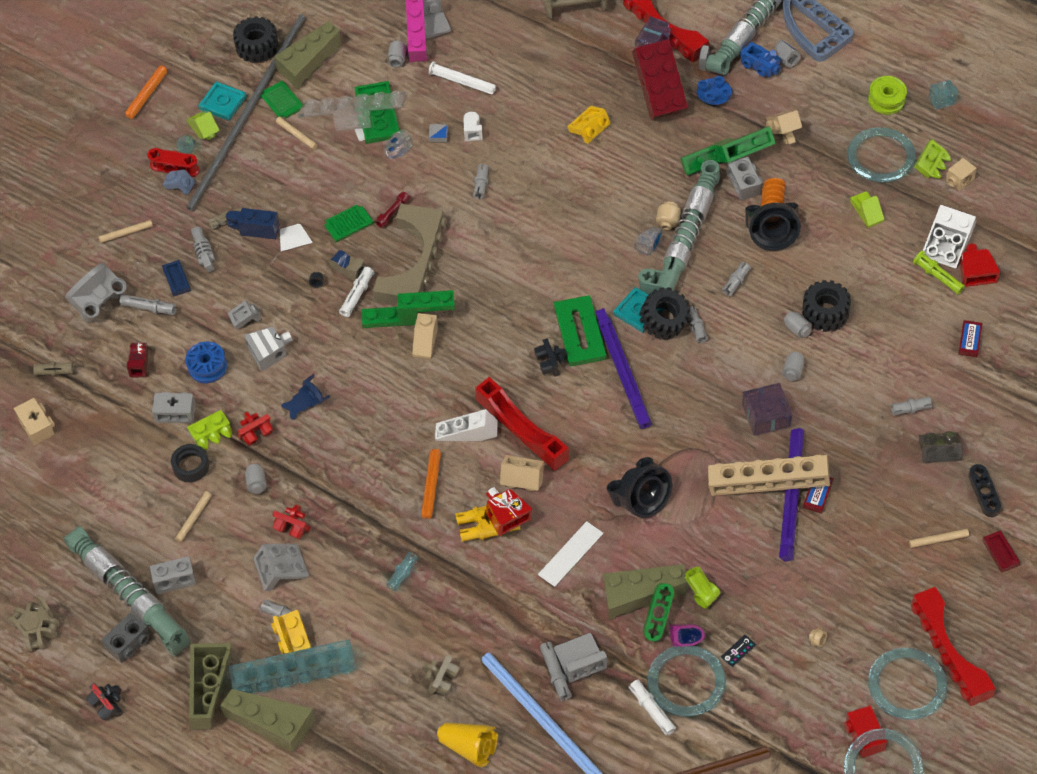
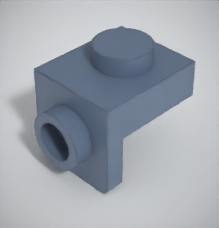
M186 170L170 171L162 185L166 189L179 188L186 195L189 194L194 186L195 180Z

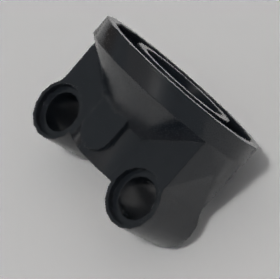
M773 202L761 207L758 205L747 206L745 208L746 227L749 228L753 242L758 247L769 251L782 250L793 244L799 236L801 228L799 205L793 202L785 204ZM770 217H779L775 222L766 221Z
M644 457L638 460L636 468H631L623 475L621 480L610 482L606 488L613 505L621 506L640 518H647L659 513L667 504L671 496L673 484L671 475L665 468L654 463L652 458Z

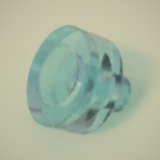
M183 135L177 141V149L181 153L189 154L196 146L194 138L190 135Z

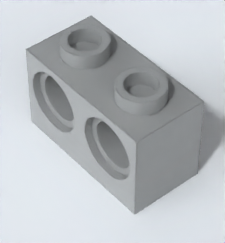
M749 157L729 162L727 175L740 201L761 195L763 181L760 176H757L755 164L751 163Z
M189 556L150 566L157 594L196 585Z

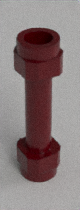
M406 192L400 193L396 197V202L384 214L381 213L375 220L376 225L380 228L386 226L389 223V218L399 209L400 204H407L410 196Z

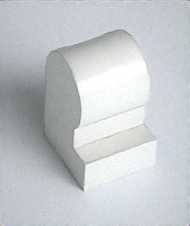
M468 112L464 115L465 141L483 140L482 125H480L479 115L476 112Z

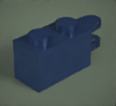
M242 208L241 211H228L226 214L228 227L239 229L241 236L276 240L280 227L277 212Z

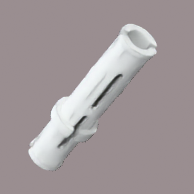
M364 267L358 279H355L352 290L339 310L342 316H350L363 291L367 290L368 283L374 275V271L371 268Z
M640 680L632 682L629 689L638 699L639 705L647 710L665 736L672 734L676 730V726H674L653 699V694L644 688Z

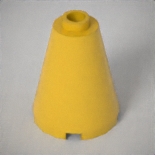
M446 722L437 731L440 743L478 767H485L490 762L487 758L490 754L494 755L498 740V734L494 732L496 728L490 725Z

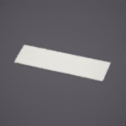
M586 521L538 575L555 587L602 536L603 532Z

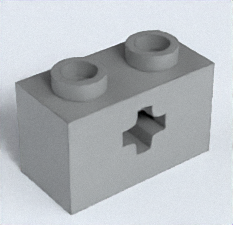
M186 392L155 393L152 409L155 423H193L196 406L194 396Z

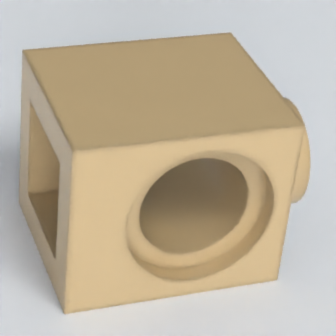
M962 158L948 169L946 181L950 186L960 191L975 179L977 168Z

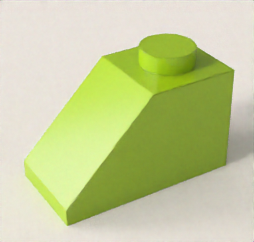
M210 111L200 112L186 119L200 139L206 138V140H209L216 136V132L220 131Z

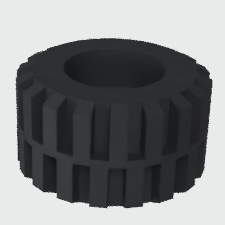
M254 16V18L248 17L247 20L243 19L240 21L241 24H237L233 30V39L238 56L246 62L249 60L250 63H254V61L260 63L262 60L267 61L269 57L272 58L274 56L273 53L277 52L279 46L275 25L269 19L265 20L264 17L258 18V16Z
M822 280L821 283L817 281L814 285L811 284L808 290L805 291L802 315L812 326H815L816 330L823 329V331L827 332L830 329V331H835V328L839 329L842 327V324L845 325L849 318L851 306L850 293H847L845 287L842 288V284H835L832 280L830 282ZM828 303L833 305L834 307L823 308L819 306V304Z
M661 287L659 290H653L647 296L639 316H641L640 323H644L642 327L644 330H649V335L654 334L657 339L659 336L663 340H666L667 337L672 339L675 335L678 336L690 318L689 313L691 309L688 307V300L685 301V296L683 294L679 295L678 290L672 291V288L669 287L665 290L664 287ZM656 308L669 310L673 315V319L663 318L658 314Z

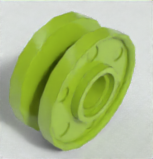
M878 77L870 85L868 103L878 113L884 115L898 113L905 104L907 88L896 77Z

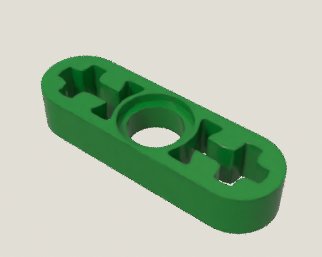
M659 583L654 589L643 627V635L650 641H658L663 635L674 597V589L670 584ZM665 587L669 591V594L663 597V601L667 602L666 605L656 602L657 599H662L660 589L664 590ZM657 606H661L664 610L660 618H656L653 614V610ZM651 619L661 622L660 625H655L657 634H653L652 637L648 633V630L653 629L654 623L650 622Z

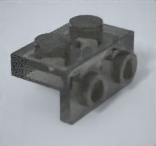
M947 431L940 434L926 433L925 435H919L923 463L962 460V441L958 432Z

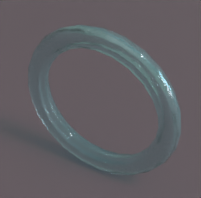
M884 127L870 128L860 132L851 140L847 150L848 161L852 169L863 178L874 182H891L904 177L912 169L916 159L915 149L911 141L899 131ZM873 136L890 137L904 146L907 154L906 162L895 172L886 174L874 173L859 164L856 157L857 147L863 140Z
M698 646L672 647L660 653L649 668L647 682L648 689L654 696L653 699L664 710L674 715L696 716L712 709L720 701L725 691L726 678L721 663L710 652ZM688 654L702 658L710 665L715 674L716 683L711 696L699 705L684 707L671 703L663 696L658 687V674L662 665L667 660L678 655Z
M898 648L884 653L874 662L868 676V687L876 704L888 714L901 719L914 720L934 713L942 705L948 690L947 678L940 664L929 654L913 648ZM902 657L914 658L930 667L937 680V690L932 701L926 706L914 710H905L890 704L884 698L879 688L880 672L890 661Z
M873 729L863 733L850 745L845 756L844 774H855L856 757L866 744L879 739L891 740L900 744L909 754L913 764V774H924L923 761L918 749L905 735L895 730Z

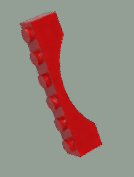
M623 0L624 7L634 13L639 20L646 23L650 29L654 27L668 32V36L661 34L660 37L665 40L669 39L671 46L692 63L699 59L703 45L709 46V40L698 31L679 28L663 19L653 7L651 0Z
M488 377L475 387L476 401L550 468L556 471L569 460V447L555 435L543 431L527 419L513 404L502 387L493 379Z
M936 586L913 595L911 609L920 618L922 629L928 632L931 637L932 646L934 649H938L941 654V661L944 666L949 668L953 682L959 685L962 698L965 701L967 700L970 706L993 698L996 688L986 671L965 660L950 643L943 622L945 602Z

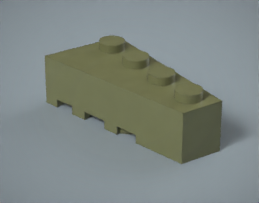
M328 21L274 56L277 71L298 90L302 86L305 79L308 80L312 76L311 73L316 68L319 69L322 62L342 45L340 30Z
M684 564L604 573L603 582L609 621L621 614H630L638 608L649 607L654 589L659 583H667L673 587V598L686 594L687 581L685 579ZM666 587L664 588V590L660 589V593L662 594V599H661V600H658V599H657L656 602H658V601L664 602V601H663L664 595H668V594H669V591L666 590Z
M232 643L190 644V730L211 729L232 656Z
M231 689L220 705L224 717L293 753L316 720L312 708Z

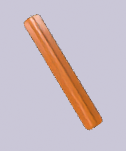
M158 66L125 111L127 118L133 119L166 75L167 68L165 66Z
M439 449L430 450L421 511L422 518L431 519L433 514L441 457Z

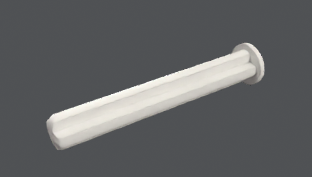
M434 61L429 67V75L435 74L489 94H494L496 90L495 84L440 66Z

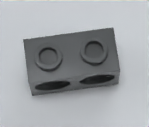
M130 612L101 641L104 649L120 663H123L134 654V651L140 645H144L151 635L148 626ZM139 630L137 633L131 634L133 631ZM124 644L122 647L116 648L118 645Z

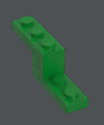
M767 126L737 139L727 138L680 157L685 175H689L701 170V165L705 161L714 160L717 163H729L776 143L770 126Z
M454 290L397 294L398 307L362 309V327L411 326L416 324L418 312L455 310Z

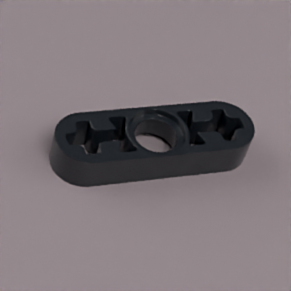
M975 464L969 471L970 483L983 514L991 518L996 517L1000 513L1001 502L986 467L981 464ZM975 472H978V474H981V481H980V482H979V480H980V479H979V476H978L977 474H975ZM986 487L990 490V493L982 494L979 489ZM988 500H990L991 506H992V507H995V510H992L991 507H988V505H989V501H988Z

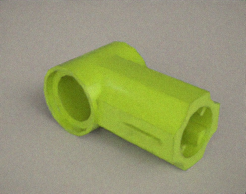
M696 566L685 573V579L695 593L693 597L696 603L702 608L707 609L720 595V591L713 583L709 582L701 568Z

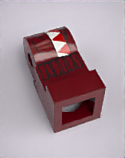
M131 343L129 360L127 361L129 377H147L148 345L147 343ZM133 369H141L142 371L135 372Z

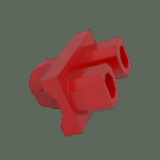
M248 412L243 413L245 419L240 421L243 428L238 430L237 436L239 440L243 439L250 446L258 440L254 434L255 431L260 430L264 437L271 434L273 429L268 413L260 418L257 413L252 415Z
M296 504L293 508H286L285 512L290 514V516L274 510L272 515L275 517L272 527L274 530L284 533L287 524H290L292 528L289 535L299 540L305 531H310L311 526L297 520L298 518H305V514L301 512L300 505Z

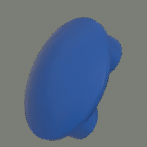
M716 76L715 78L699 81L697 95L705 103L719 105L731 98L732 89L722 76Z

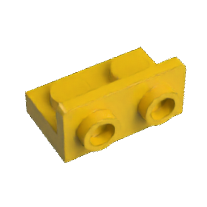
M590 106L567 127L569 132L582 135L584 142L588 144L609 126L611 122L605 109Z
M299 610L279 617L277 615L273 616L274 622L271 625L275 635L278 634L281 640L278 642L282 654L285 653L288 657L312 649Z

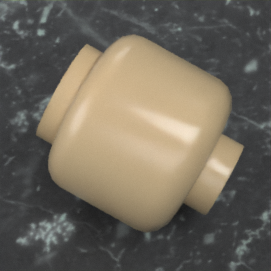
M664 202V204L658 207L656 215L657 224L664 230H671V228L677 227L680 221L681 209L674 202Z

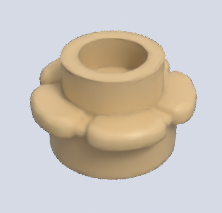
M820 627L812 630L809 636L811 645L813 647H822L826 642L827 632L823 631Z

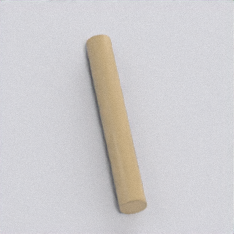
M281 117L276 119L277 124L311 149L315 150L318 147V144Z
M151 220L98 237L100 243H104L153 227Z
M205 491L175 537L178 542L181 543L211 498V493Z
M968 529L913 539L909 540V546L914 548L969 537Z

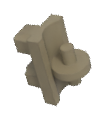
M446 655L438 668V661L433 660L431 664H424L422 669L426 673L425 679L430 681L431 677H434L427 690L428 693L432 695L435 691L443 695L448 693L451 683L442 678L444 674L454 678L459 670V666L451 662V656Z

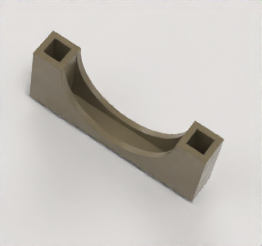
M400 204L396 216L397 229L414 235L421 242L424 248L419 261L410 270L396 276H377L373 289L374 302L398 306L397 294L424 292V287H427L429 282L428 273H431L433 269L432 260L437 256V244L441 243V230L445 229L446 226L443 210Z

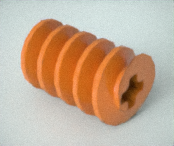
M770 178L763 183L761 206L773 202L784 203L786 187L784 180ZM774 216V217H770V218H768V219H777V218H779V217H775V216Z

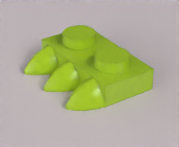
M931 139L926 144L914 168L926 178L940 179L941 174L938 169L946 170L942 160L951 161V158L944 148Z
M222 410L187 427L195 443L204 450L208 449V439L213 443H220L219 433L228 438L232 436L231 425Z

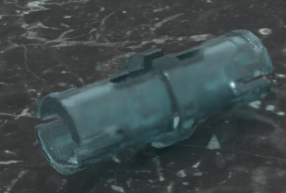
M408 552L401 564L396 566L395 573L386 583L390 589L393 586V591H397L403 580L409 577L410 570L419 559L415 554L412 557V552Z

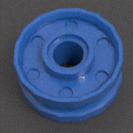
M200 342L192 346L186 354L185 361L191 378L199 383H213L219 380L227 370L225 353L221 346L215 342Z

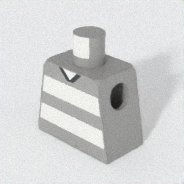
M274 327L244 335L246 346L261 372L286 356L284 345L293 342L288 331L278 335Z

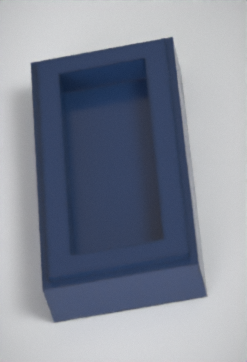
M180 260L162 265L173 297L191 291Z

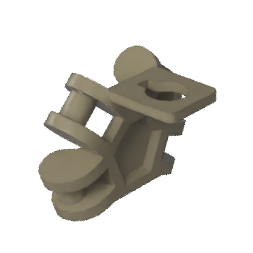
M41 595L37 596L40 605L29 601L26 610L16 607L14 615L6 619L9 625L18 628L22 633L28 652L38 647L44 649L45 645L42 635L49 639H55L57 636L56 628L60 625L59 620L53 617L49 606ZM43 623L48 625V628L42 627ZM36 633L37 640L31 641L29 635Z

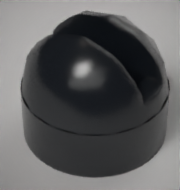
M321 272L311 273L309 284L315 288L321 287L324 283L323 274Z

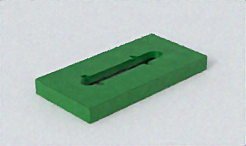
M590 295L553 302L563 345L567 351L569 367L606 360V353ZM573 311H577L580 315L588 345L587 349L580 347L572 316Z

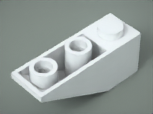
M485 409L436 423L435 440L483 441L497 437L498 420Z

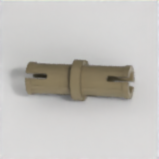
M54 361L51 364H34L35 376L51 375L56 377L58 374L74 373L73 362L56 363ZM47 368H61V370H46V369H47Z

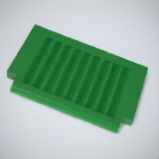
M283 80L263 90L261 98L277 117H284L286 119L305 109L304 105Z
M356 204L326 219L324 227L337 243L373 225L374 221L363 206L358 207Z

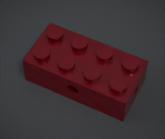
M667 39L635 47L632 55L650 119L684 112L688 105L670 40Z

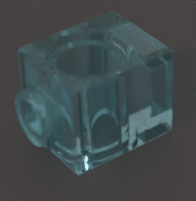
M951 80L930 85L929 98L935 110L955 105L958 89L956 86H953Z

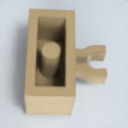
M787 110L766 117V127L770 126L772 134H783L785 144L796 142L792 131L802 128L797 110Z
M506 455L501 463L500 485H506L509 488L518 487L528 491H538L543 482L544 461Z

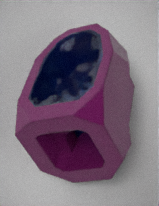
M692 623L670 625V639L674 647L693 646L705 638V632L699 625Z

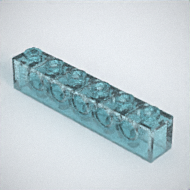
M350 639L228 666L232 689L246 693L268 692L273 688H286L291 684L308 683L313 679H326L332 675L348 674L356 670ZM332 659H337L334 663L329 662ZM313 663L317 664L315 667H309ZM292 668H297L296 671H293V672H290V671H289V670L292 669ZM271 673H277L275 676H268ZM251 677H256L255 680L248 681Z

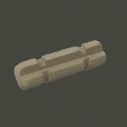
M241 208L233 209V211H241ZM227 212L218 215V218L213 217L208 220L211 229L228 223L226 219Z

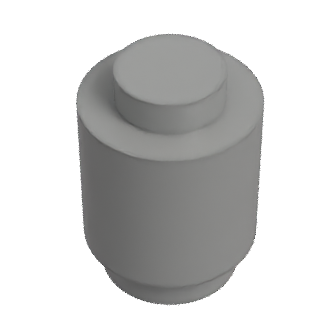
M394 41L389 45L387 60L392 67H401L405 62L407 47L401 41Z
M791 311L784 318L786 327L798 338L807 337L811 333L812 324L800 313Z
M791 352L786 357L782 375L787 380L794 381L800 379L805 363L804 356L798 352Z
M259 464L249 465L245 471L247 490L251 493L259 494L267 487L264 469Z

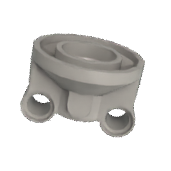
M101 262L81 278L69 290L65 298L80 313L83 321L92 322L99 314V307L110 297L114 299L121 297L126 290V283L121 278L116 277ZM118 285L121 291H114L112 286ZM85 309L93 310L94 315H88Z

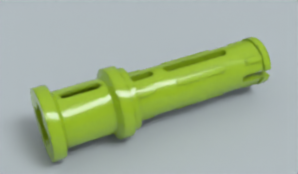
M920 251L914 258V265H919L925 270L927 275L932 274L957 295L964 290L965 285L938 266V261L929 258L925 251Z

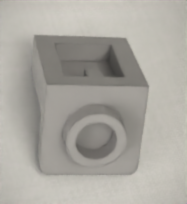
M246 300L228 312L234 327L237 329L252 319L257 322L261 321L258 307Z

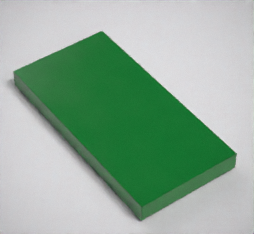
M389 81L354 87L365 143L370 144L401 138Z

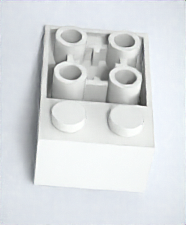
M940 205L923 251L932 260L956 269L977 221L976 217Z

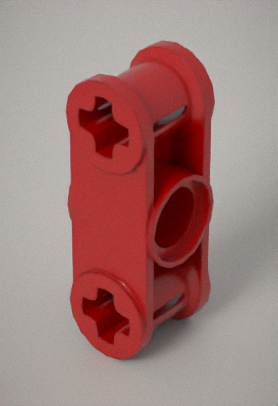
M152 148L147 153V157L151 161L150 168L153 171L169 173L170 171L186 170L192 178L196 177L200 172L199 166L196 165L197 158L193 154Z

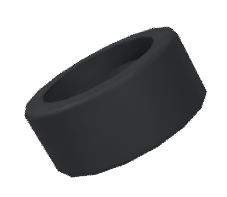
M196 444L182 445L171 456L174 475L183 482L198 481L209 470L206 451ZM197 456L201 458V464L193 470L186 471L179 468L180 461L185 457Z

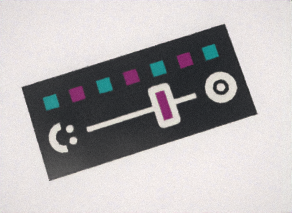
M743 635L721 658L733 667L757 644L746 635Z

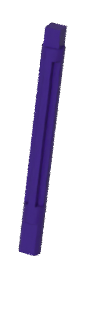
M604 308L595 311L599 319L598 325L640 429L650 427L652 425L651 419L612 321L607 317Z
M801 428L791 430L788 458L802 457L804 430ZM799 488L785 490L779 558L784 562L793 560Z

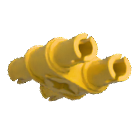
M475 506L472 510L455 513L458 525L471 522L477 523L475 527L459 530L462 542L477 538L484 540V538L498 536L486 514V506ZM520 526L514 528L511 531L520 530Z

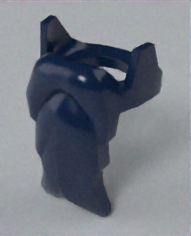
M314 374L303 381V386L292 397L291 401L281 404L283 409L289 411L292 420L295 419L300 411L303 412L308 407L320 405L330 397V395L322 397V393L318 390L317 386L310 382L314 378Z

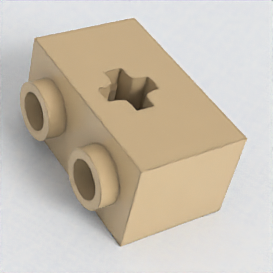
M35 398L13 408L17 419L34 445L55 435L52 429L55 425L51 417L45 416L46 410L42 403L38 404Z

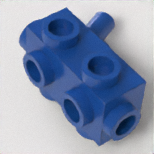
M751 42L740 53L743 66L748 69L750 67L755 69L762 77L766 75L770 78L773 74L777 75L781 69L780 57L776 55L774 50L769 52L762 46Z

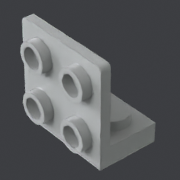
M424 0L426 39L451 32V28L442 11L441 0Z
M262 544L253 557L264 591H272L280 579H307L309 576L298 544Z
M591 633L554 647L555 654L569 683L607 669V656L604 651H599Z

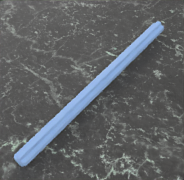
M486 653L482 657V662L586 774H603L491 653Z

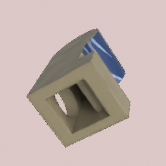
M338 250L329 261L330 266L334 270L353 281L358 279L363 268L366 267L365 260L349 256L342 250Z

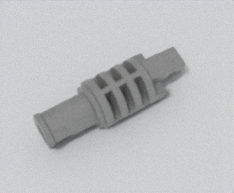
M195 227L191 230L195 241L194 249L200 266L204 264L208 273L215 270L212 262L215 260L211 245L205 239L203 229Z

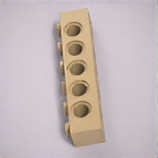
M827 455L797 456L787 459L776 458L765 461L755 460L753 462L708 465L711 496L830 486Z

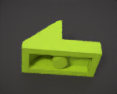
M865 191L850 198L851 204L868 228L884 222V216L877 196L871 197Z

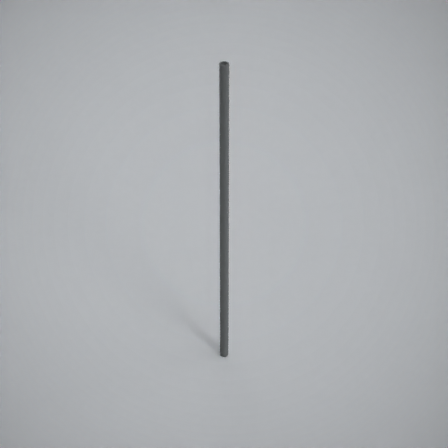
M303 14L298 16L277 54L290 46L306 18ZM275 58L187 206L189 211L194 210L276 70Z

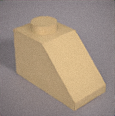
M418 313L414 328L413 357L431 359L438 331L437 315Z

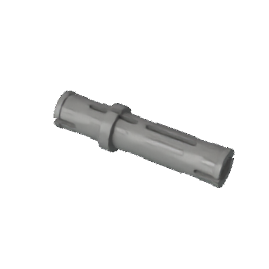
M122 294L120 297L121 306L148 310L154 314L164 313L172 316L176 312V304L162 302L160 299L150 300Z
M545 642L539 648L551 675V684L555 686L560 701H564L563 696L565 700H568L572 697V694L566 683L567 677L561 670L552 643L547 642V647Z

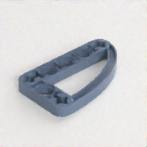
M816 0L783 1V18L788 31L798 45L814 60L819 62L825 61L852 41L853 29ZM792 4L830 35L814 46L794 22L790 12V5ZM811 4L813 7L806 8L804 5ZM821 13L824 14L825 17L820 18L816 15ZM830 23H835V24H837V26H836V27H830L829 24H830ZM829 42H836L837 45H836V46H831V45H829L828 43H829Z

